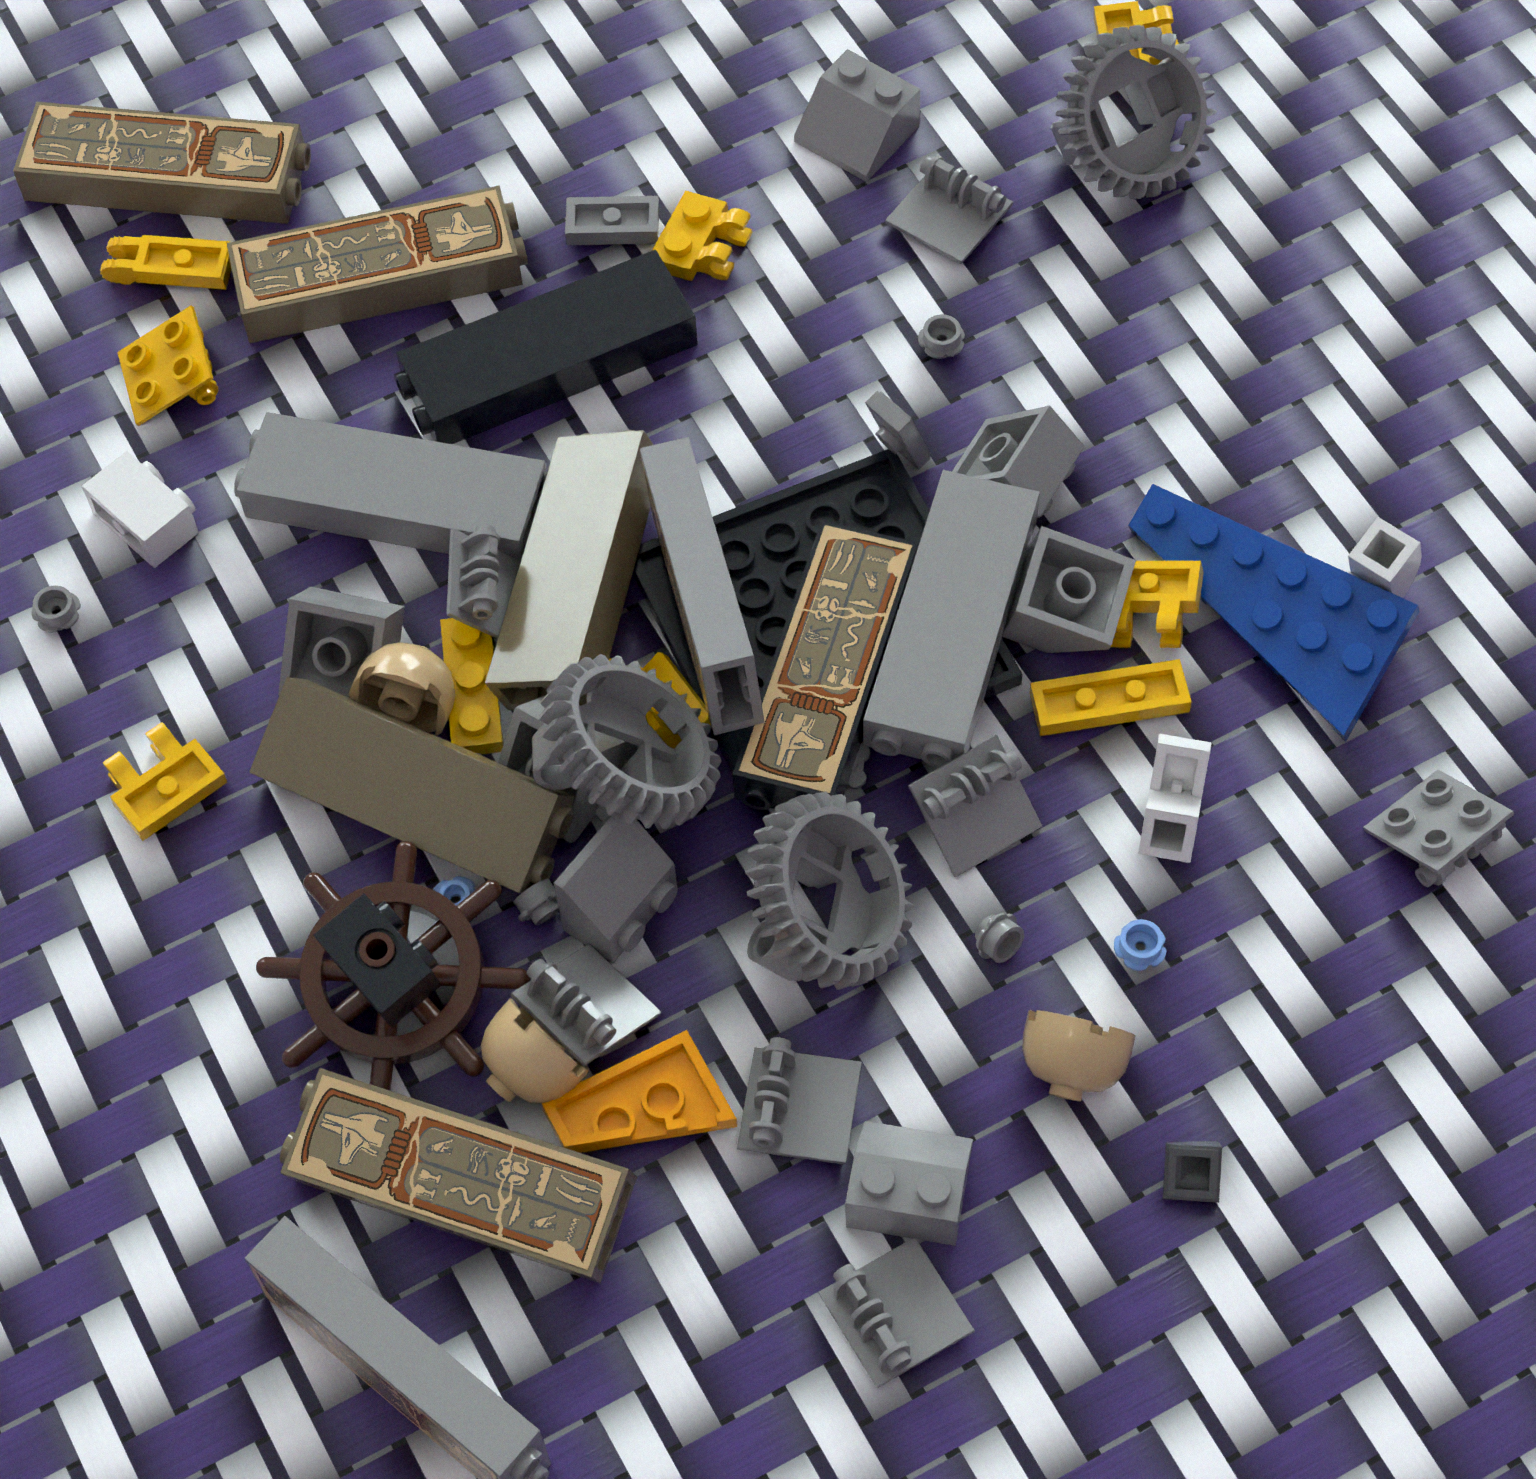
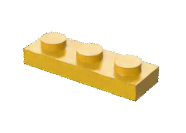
M454 618L440 619L444 663L452 673L456 694L453 708L449 715L451 743L481 755L501 752L504 742L500 702L485 684L494 654L493 636Z
M1180 659L1030 683L1029 691L1040 736L1189 713L1192 703Z

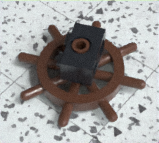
M402 841L396 847L392 882L365 886L343 898L338 895L321 874L317 872L307 874L303 881L304 887L325 913L311 930L305 943L302 957H263L256 964V971L263 978L300 980L304 1004L315 1023L313 1027L284 1050L282 1054L284 1065L289 1068L300 1066L330 1041L350 1056L371 1062L369 1084L391 1091L393 1064H404L421 1060L443 1048L468 1076H479L484 1070V1062L460 1033L474 1015L483 988L517 990L530 981L527 971L522 968L484 967L480 943L469 923L500 897L502 893L501 885L495 880H487L456 906L452 901L435 890L414 884L417 848L411 841ZM410 911L424 914L437 921L409 945L407 937ZM453 937L458 951L459 965H439L432 954ZM326 981L352 982L357 990L333 1009L328 998ZM440 986L455 987L450 1000L440 1012L428 996ZM371 1005L377 1011L375 1036L359 1032L348 1026L349 1023ZM412 1011L424 1026L410 1033L397 1036L398 1022Z

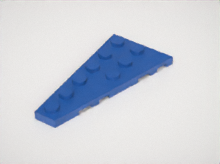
M1152 484L1128 525L1131 532L1161 561H1201L1204 574L1200 600L1208 604L1249 648L1300 694V697L1313 710H1316L1341 738L1347 741L1420 612L1418 605Z

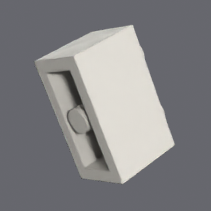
M126 451L83 484L82 488L92 513L153 568H156L199 533L192 515L196 509L190 498L181 489L176 488L172 491L164 484L163 477L150 462L145 461L141 464Z

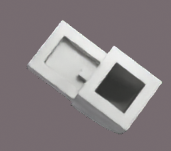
M1377 517L1348 555L1349 574L1404 598L1415 579L1421 563V544L1406 533Z
M1159 734L1138 854L1186 863L1191 862L1211 742Z

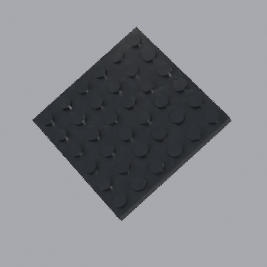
M889 449L713 516L753 651L760 694L821 521L920 543L930 511L897 453L894 454ZM659 538L640 544L632 574L684 678L705 704ZM1003 639L999 646L984 700L1022 685L1023 674ZM711 727V732L715 740H717L718 746L733 773L749 727L714 735Z

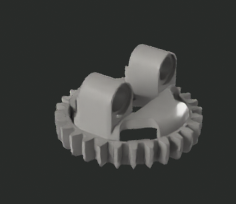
M1144 25L1130 26L1129 29L1127 27L1114 28L1112 34L1108 32L1097 35L1098 44L1086 43L1083 46L1085 55L1088 58L1085 56L1072 58L1071 61L1078 72L1063 74V78L1071 85V89L1060 91L1057 96L1064 101H1068L1067 108L1056 111V116L1062 117V119L1053 122L1050 128L1066 165H1072L1073 169L1088 167L1083 180L1085 182H1094L1099 179L1098 191L1107 192L1113 189V197L1116 198L1125 197L1128 194L1130 199H1141L1145 195L1146 197L1158 196L1161 194V191L1175 189L1176 181L1189 179L1190 174L1187 167L1192 168L1201 165V161L1195 152L1210 149L1202 140L1203 134L1215 131L1214 128L1206 125V119L1208 116L1216 114L1217 111L1207 107L1206 99L1213 96L1216 92L1204 90L1202 82L1210 74H1198L1195 69L1202 58H1186L1190 44L1182 43L1175 45L1176 34H1162L1161 28L1150 27L1145 29ZM1143 48L1141 53L1155 57L1161 62L1158 65H1152L1145 60L1135 58L1129 50ZM1124 87L1139 125L1153 124V126L1117 146L1099 101ZM1182 114H1192V121H1185L1184 130L1179 144L1185 145L1183 151L1171 152L1170 141L1178 117Z
M602 654L593 660L590 657H584L579 662L571 663L546 690L547 695L540 703L545 708L539 716V720L543 724L532 737L533 779L538 785L551 790H561L571 786L575 790L586 787L591 791L589 803H597L604 807L610 816L613 813L624 816L628 824H631L634 819L641 820L645 828H650L657 821L663 829H667L673 821L680 826L688 817L692 819L715 792V785L721 777L717 768L722 760L719 755L714 753L718 747L717 740L707 737L710 733L711 725L699 721L698 716L701 709H691L685 702L687 693L679 695L671 688L672 680L664 683L656 678V669L649 670L646 673L641 670L639 661L636 660L626 666L622 657L618 655L610 661ZM587 693V703L579 706L580 697ZM652 707L659 712L658 716L666 723L673 734L678 733L682 741L675 749L666 745L657 732L648 724L645 715ZM595 731L639 747L637 752L626 763L623 772L609 762L596 748Z
M825 791L800 795L775 807L776 812L763 818L766 827L756 830L753 834L760 845L748 849V854L757 862L756 866L746 869L745 874L754 879V888L747 891V896L760 900L761 907L752 912L753 918L765 917V920L755 928L750 937L747 949L749 959L788 981L803 980L808 982L817 979L820 988L834 985L836 990L867 983L874 977L887 972L888 965L899 959L897 950L907 945V939L902 932L909 930L912 927V922L904 916V912L910 911L914 907L913 903L905 899V891L912 887V884L903 882L901 871L907 865L903 863L898 864L894 855L899 845H889L885 840L888 828L880 827L876 829L874 827L875 814L873 812L861 814V804L859 801L846 803V798L843 794L830 796ZM860 848L865 850L867 855L864 859L870 869L874 882L879 881V891L868 893L864 889L857 870L852 863V851ZM795 880L808 887L814 886L816 888L836 883L828 930L799 914L792 896ZM851 949L855 954L848 956L842 953Z

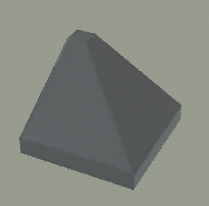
M1219 1141L1166 1142L1163 1199L1219 1203L1222 1146Z

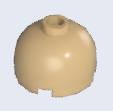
M410 643L387 644L369 655L360 666L349 691L350 699L428 733L436 731L435 736L442 733L453 708L456 695L452 673L444 661L428 648Z
M511 998L495 1014L485 1030L481 1043L482 1059L492 1072L486 1082L508 1102H511L516 1095L531 1104H541L558 1099L575 1088L589 1072L587 1066H583L576 1058L573 1060L564 1052L566 1049L522 1006L518 1008L515 1001Z
M1028 1010L1023 1032L1022 1050L1026 1065L1033 1075L1051 1084L1050 1095L1081 1102L1083 1092H1103L1114 1086L1123 1076L1132 1055L1136 1035L1111 1026L1109 1031L1106 1032L1103 1031V1027L1094 1025L1093 1021L1047 1011L1036 1010L1034 1012Z

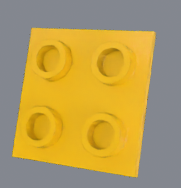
M192 305L117 352L135 423L138 426L188 395L197 400L201 405L211 404L216 399L218 385L213 380L212 364L209 360L208 350L203 342L204 334L199 327L195 309Z

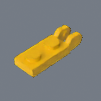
M142 235V237L114 236V238H110L106 248L112 259L104 260L100 268V275L106 281L124 285H131L136 281V283L226 290L232 269L227 243L230 241Z

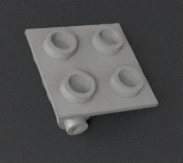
M928 155L920 165V172L925 174V176L887 217L885 223L962 264L1011 208L1013 201L1001 194V188L997 186L992 187L978 180L977 175L972 173L967 176V171L962 167L954 171V166L944 162L943 157L937 155L933 158Z
M479 525L476 527L475 532L469 536L453 528L450 530L447 616L498 639L521 561L497 550V547L500 545V536L492 525Z
M997 735L908 785L954 877L959 876L1042 827L1016 774V771L1022 768L1021 761L1014 751L1005 752Z
M1436 770L1366 824L1363 829L1365 832L1418 862L1419 868L1415 871V875L1422 885L1430 887L1432 884L1439 886L1445 882L1447 876L1455 871V866L1459 868L1464 867L1468 864V858L1474 859L1480 854V850L1489 843L1502 837V829L1506 827L1505 822L1514 815V812L1446 773Z
M589 943L557 964L552 961L546 963L543 959L536 960L527 970V975L531 978V981L511 993V997L583 1066H586L661 1015V1011Z
M780 1037L771 1038L769 1045L764 1048L755 1047L737 1150L846 1165L862 1062L795 1053L791 1050V1042Z
M915 1237L858 1270H855L852 1264L839 1268L833 1274L836 1282L819 1291L820 1297L876 1388L881 1387L975 1332Z

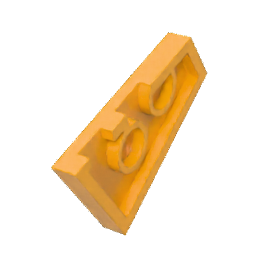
M687 1030L579 1082L575 1088L562 1097L541 1103L542 1110L561 1146L579 1153L737 1127V1118Z

